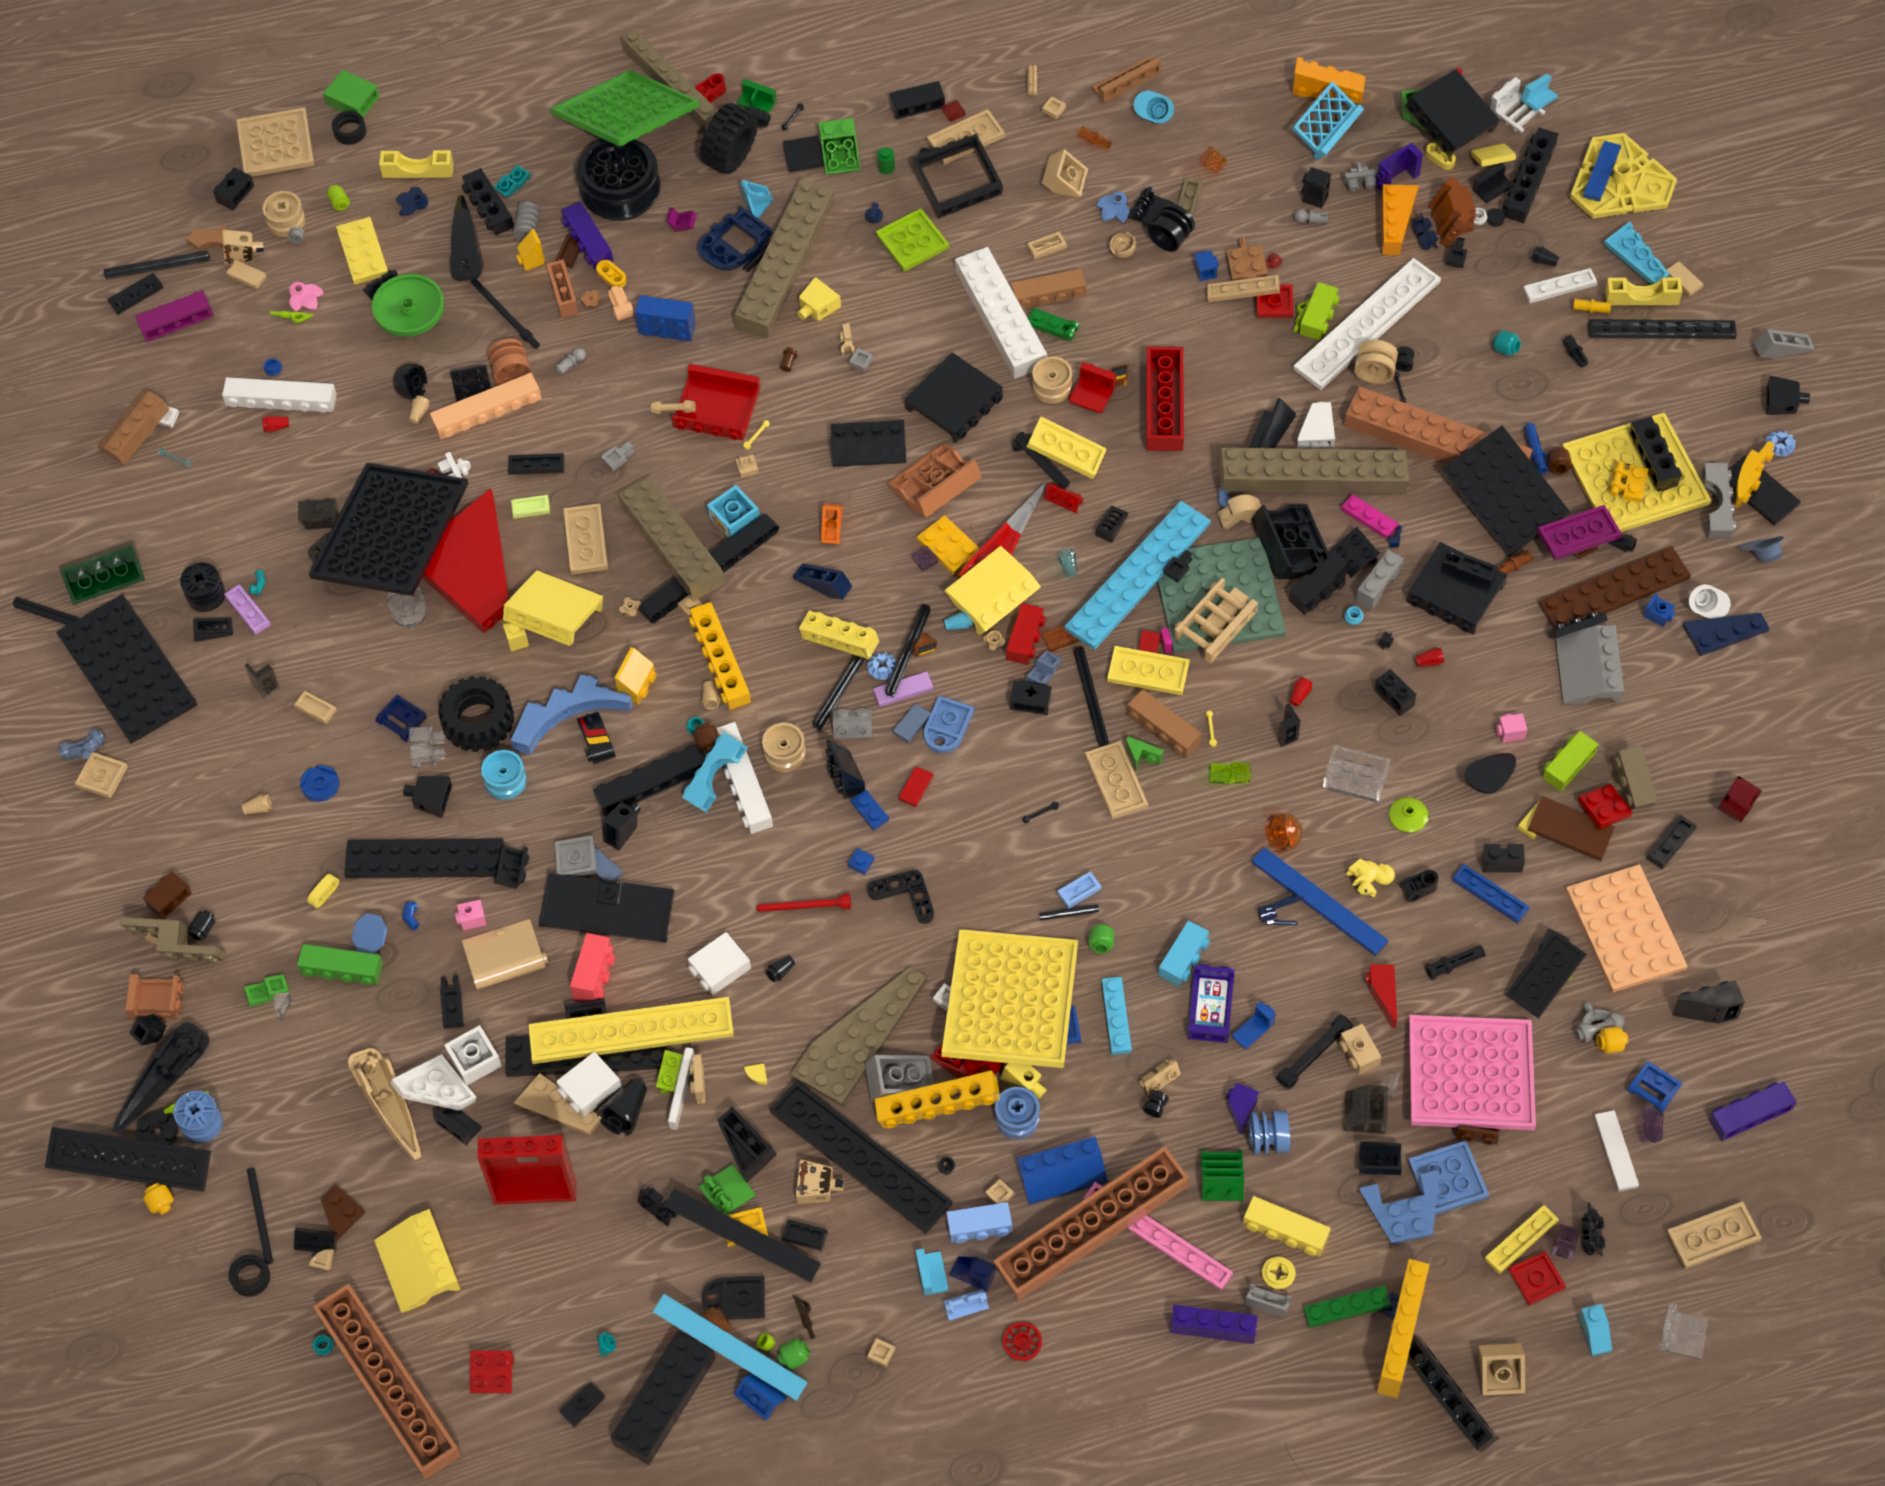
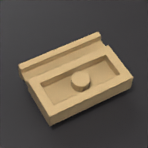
M701 1054L693 1055V1063H690V1075H694V1081H690L691 1094L695 1093L697 1104H705Z

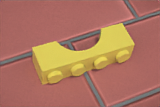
M433 150L432 154L424 159L407 158L399 151H381L379 166L383 178L453 177L454 162L451 150Z
M1608 278L1605 288L1606 302H1611V305H1679L1682 296L1681 278H1662L1657 283L1649 286L1633 285L1628 282L1627 278Z

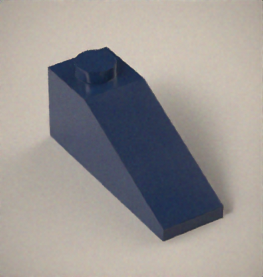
M804 563L793 576L794 580L829 598L843 600L853 587L843 571Z

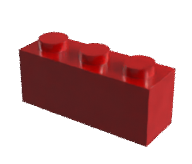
M1021 604L1006 649V660L1028 665L1030 658H1034L1036 652L1034 646L1035 643H1039L1041 637L1040 628L1044 627L1046 623L1044 608Z

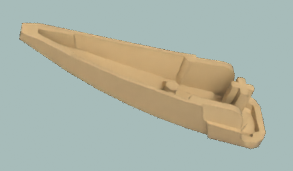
M373 1048L352 1054L347 1060V1066L372 1109L405 1152L414 1161L420 1159V1147L406 1100L391 1085V1080L397 1076H395L389 1059L383 1058Z

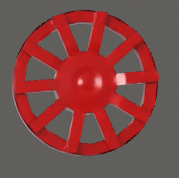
M1015 1323L1007 1328L1003 1335V1348L1006 1354L1013 1360L1027 1362L1037 1356L1041 1350L1042 1336L1039 1330L1030 1323ZM1021 1327H1027L1026 1332H1022ZM1017 1328L1018 1334H1014L1012 1330ZM1030 1329H1032L1035 1332V1334L1031 1336L1028 1335ZM1008 1334L1014 1337V1340L1006 1339ZM1038 1337L1039 1342H1031V1340ZM1006 1343H1014V1345L1007 1348ZM1030 1345H1032V1346H1038L1037 1349H1036V1351H1034V1350L1030 1347ZM1017 1348L1015 1355L1010 1352ZM1027 1349L1032 1353L1029 1356L1026 1353ZM1020 1351H1023L1024 1357L1018 1356Z

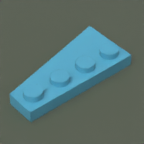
M1628 222L1605 240L1604 245L1651 285L1657 283L1662 278H1669L1670 274L1658 258L1653 256L1652 250L1648 245L1644 244L1641 235L1635 232L1631 222Z

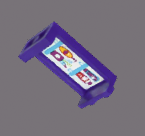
M1207 964L1195 965L1188 1039L1228 1043L1234 969L1226 966L1219 968L1211 967Z

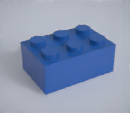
M640 295L635 311L638 334L691 342L696 325L693 303Z

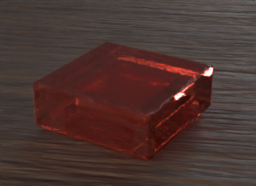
M957 100L942 106V111L950 122L965 116V110Z

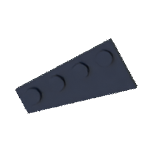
M1761 613L1683 622V628L1699 656L1769 631V626Z

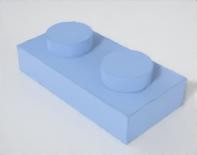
M1088 872L1058 890L1057 894L1069 909L1100 891L1101 885L1093 874Z

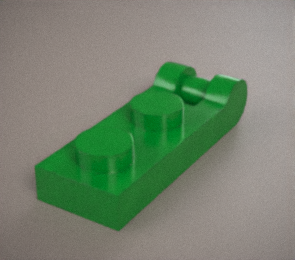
M1033 308L1028 317L1033 328L1067 341H1072L1074 332L1080 327L1076 321H1068L1037 308Z

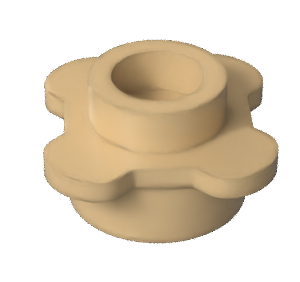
M626 597L619 611L628 617H634L638 613L641 602Z
M997 630L991 631L983 637V642L988 644L991 651H995L997 647L1003 646L1006 643L1001 633Z

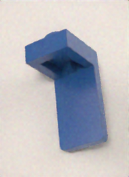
M1262 1002L1258 1003L1255 1006L1254 1015L1232 1035V1038L1244 1049H1248L1274 1025V1010L1269 1005H1265Z

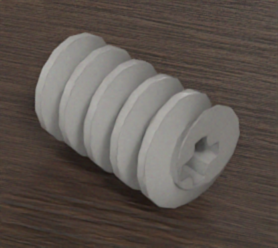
M528 201L519 202L513 235L516 239L522 241L531 230L537 229L540 213L538 205Z

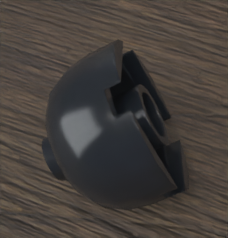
M408 363L400 366L395 371L393 386L398 395L402 398L413 400L416 396H423L426 390H423L424 384H427V374L423 366Z

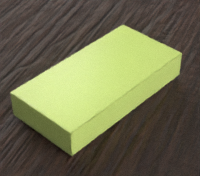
M548 495L511 500L513 519L550 514Z

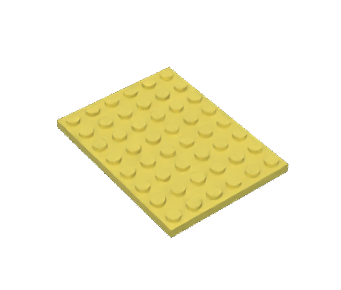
M959 929L942 1057L1064 1068L1078 940Z

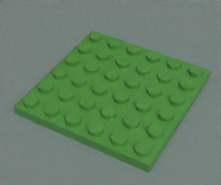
M628 70L552 107L551 114L617 146H623L627 142L638 139L641 135L649 133L673 119H678L679 116L691 112L699 107V101L635 71Z

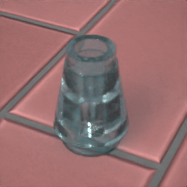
M1070 548L1061 550L1058 553V560L1066 577L1072 578L1077 576L1076 553Z

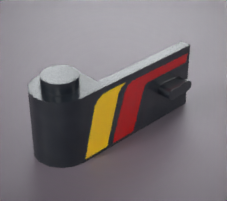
M599 712L577 718L588 747V751H585L588 762L592 761L593 765L615 758L612 743Z

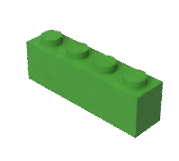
M303 944L297 967L300 974L306 977L320 976L326 980L334 978L347 983L355 981L363 985H378L383 961L381 956L377 954Z

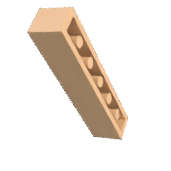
M528 373L431 412L430 416L432 424L441 440L451 437L458 432L466 431L478 424H483L493 418L501 417L513 410H518L525 405L535 403L542 398L532 373Z

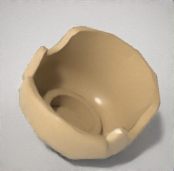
M1129 232L1118 233L1110 241V251L1118 258H1128L1136 251L1137 243L1135 236H1132Z

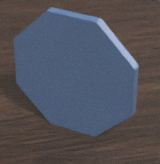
M366 913L355 922L352 941L358 952L374 954L384 945L387 927L382 917Z

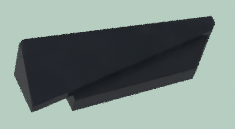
M1277 398L1272 412L1264 410L1249 448H1275L1296 417V413L1281 398Z

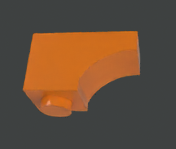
M824 503L822 507L821 543L840 544L843 504Z

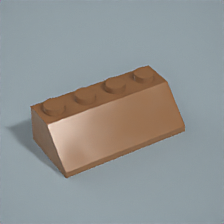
M141 390L96 447L125 465L169 411V407L163 399L152 392Z

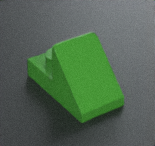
M1129 736L1127 737L1126 750L1135 770H1137L1142 759L1151 764L1161 765L1163 749Z

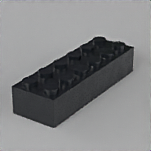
M678 1330L611 1435L612 1444L650 1465L715 1361L714 1350Z

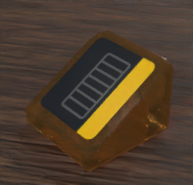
M1129 364L1111 368L1110 371L1116 374V385L1127 386Z
M924 634L914 645V656L918 657L936 651L937 641L928 634Z

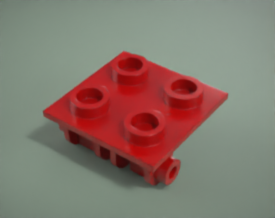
M470 1350V1393H512V1364H514L512 1351Z

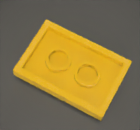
M945 515L917 536V541L953 575L961 571L965 563L980 549Z

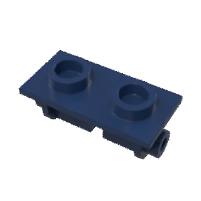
M1421 212L1422 218H1415L1412 221V226L1418 236L1421 247L1424 250H1429L1432 245H1435L1436 249H1438L1436 241H1438L1437 235L1434 231L1431 232L1430 227H1432L1431 221L1428 217L1425 218Z

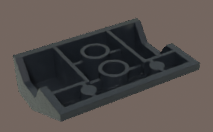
M1291 504L1278 511H1267L1265 505H1261L1251 518L1278 580L1295 579L1306 574H1312L1317 569L1315 565L1319 561L1323 563L1329 557L1328 550L1307 504Z

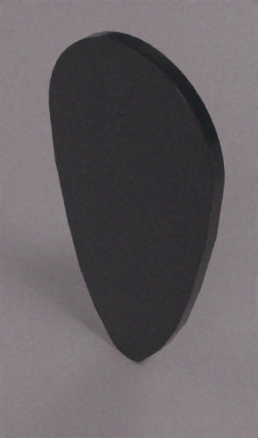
M1500 753L1477 760L1466 768L1465 780L1471 788L1480 793H1496L1506 784L1514 772L1516 757L1511 753Z

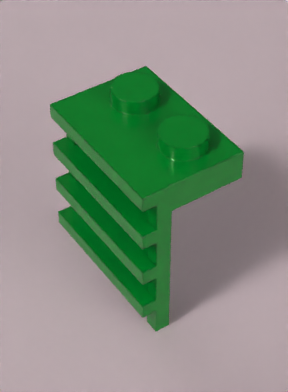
M1201 1149L1202 1201H1243L1244 1168L1242 1149H1238V1152H1205V1149Z

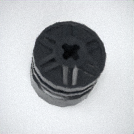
M1172 203L1166 204L1158 214V217L1149 225L1147 232L1150 239L1159 248L1175 252L1194 230L1195 222L1190 213L1184 208Z
M204 562L194 563L182 572L180 586L192 609L199 612H209L218 608L223 603L225 588L217 569L213 565Z

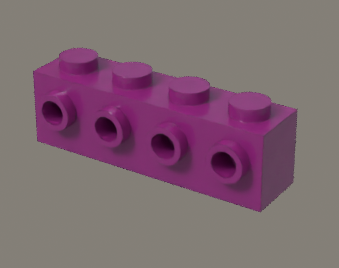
M203 290L150 311L143 312L135 316L145 341L149 342L211 318L213 313Z

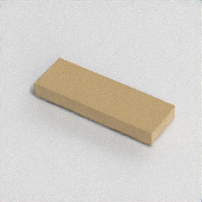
M1234 588L1229 593L1244 604L1250 601V597L1237 588ZM1225 599L1218 606L1232 617H1236L1240 611ZM1213 612L1206 619L1220 630L1228 626L1226 621ZM1200 626V630L1205 632L1213 639H1216V635L1208 631L1203 626Z

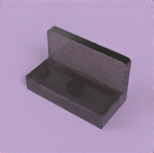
M248 663L244 665L252 685L263 698H266L280 688L274 671L269 664L257 672Z

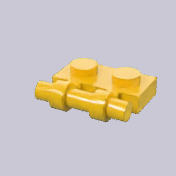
M1617 462V466L1613 470L1614 479L1610 483V494L1617 496L1618 492L1624 493L1622 499L1641 503L1649 469L1630 465L1628 471L1624 469V462ZM1621 478L1627 479L1626 484L1621 483Z

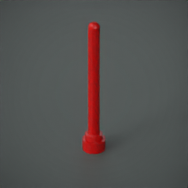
M850 893L834 899L758 904L756 910L758 912L833 906H839V908L845 910L851 909Z

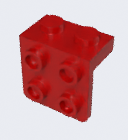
M1082 362L1080 378L1069 397V402L1096 413H1102L1116 388V374L1110 370H1104L1093 364Z

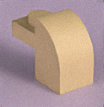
M1239 495L1229 499V505L1220 510L1218 515L1223 528L1228 530L1241 520L1252 523L1251 518L1261 507V503L1258 498L1252 495Z

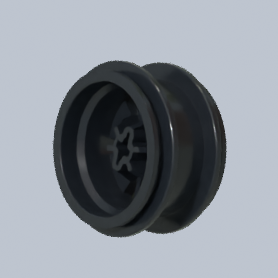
M600 139L593 143L579 159L576 172L580 185L581 199L591 212L604 219L625 221L636 218L645 213L659 196L661 184L658 175L657 159L648 146L636 139L627 142L623 146H617L607 140Z

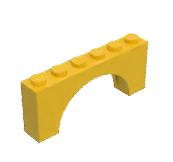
M1412 1259L1408 1260L1377 1389L1379 1394L1398 1398L1430 1265L1428 1263Z

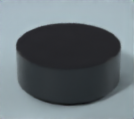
M1494 208L1488 212L1487 222L1490 225L1501 226L1504 223L1505 213L1501 209Z

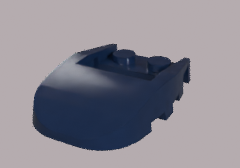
M741 206L738 213L735 215L728 214L722 222L711 226V231L708 234H704L698 243L699 255L703 260L719 270H735L751 260L772 236V228ZM734 225L757 241V244L748 250L745 255L721 238Z

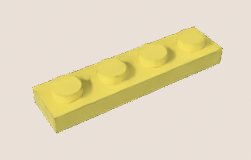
M1543 1205L1485 1257V1261L1500 1275L1555 1226L1559 1219Z

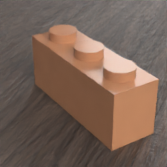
M564 259L547 263L548 276L561 318L579 314Z

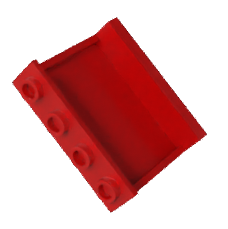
M689 364L687 369L688 378L679 403H684V400L695 401L696 409L695 412L685 413L684 410L676 411V414L672 415L673 427L680 430H691L696 433H706L716 437L722 436L732 440L744 441L761 388L760 377Z

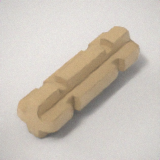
M1029 65L1027 67L1028 95L1035 96L1037 94L1036 65Z

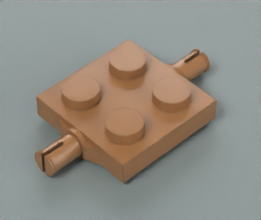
M1239 238V248L1226 250L1232 281L1268 276L1262 245L1247 246L1246 239L1242 238L1241 240Z

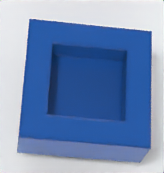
M857 848L847 863L848 867L865 875L874 861V856Z

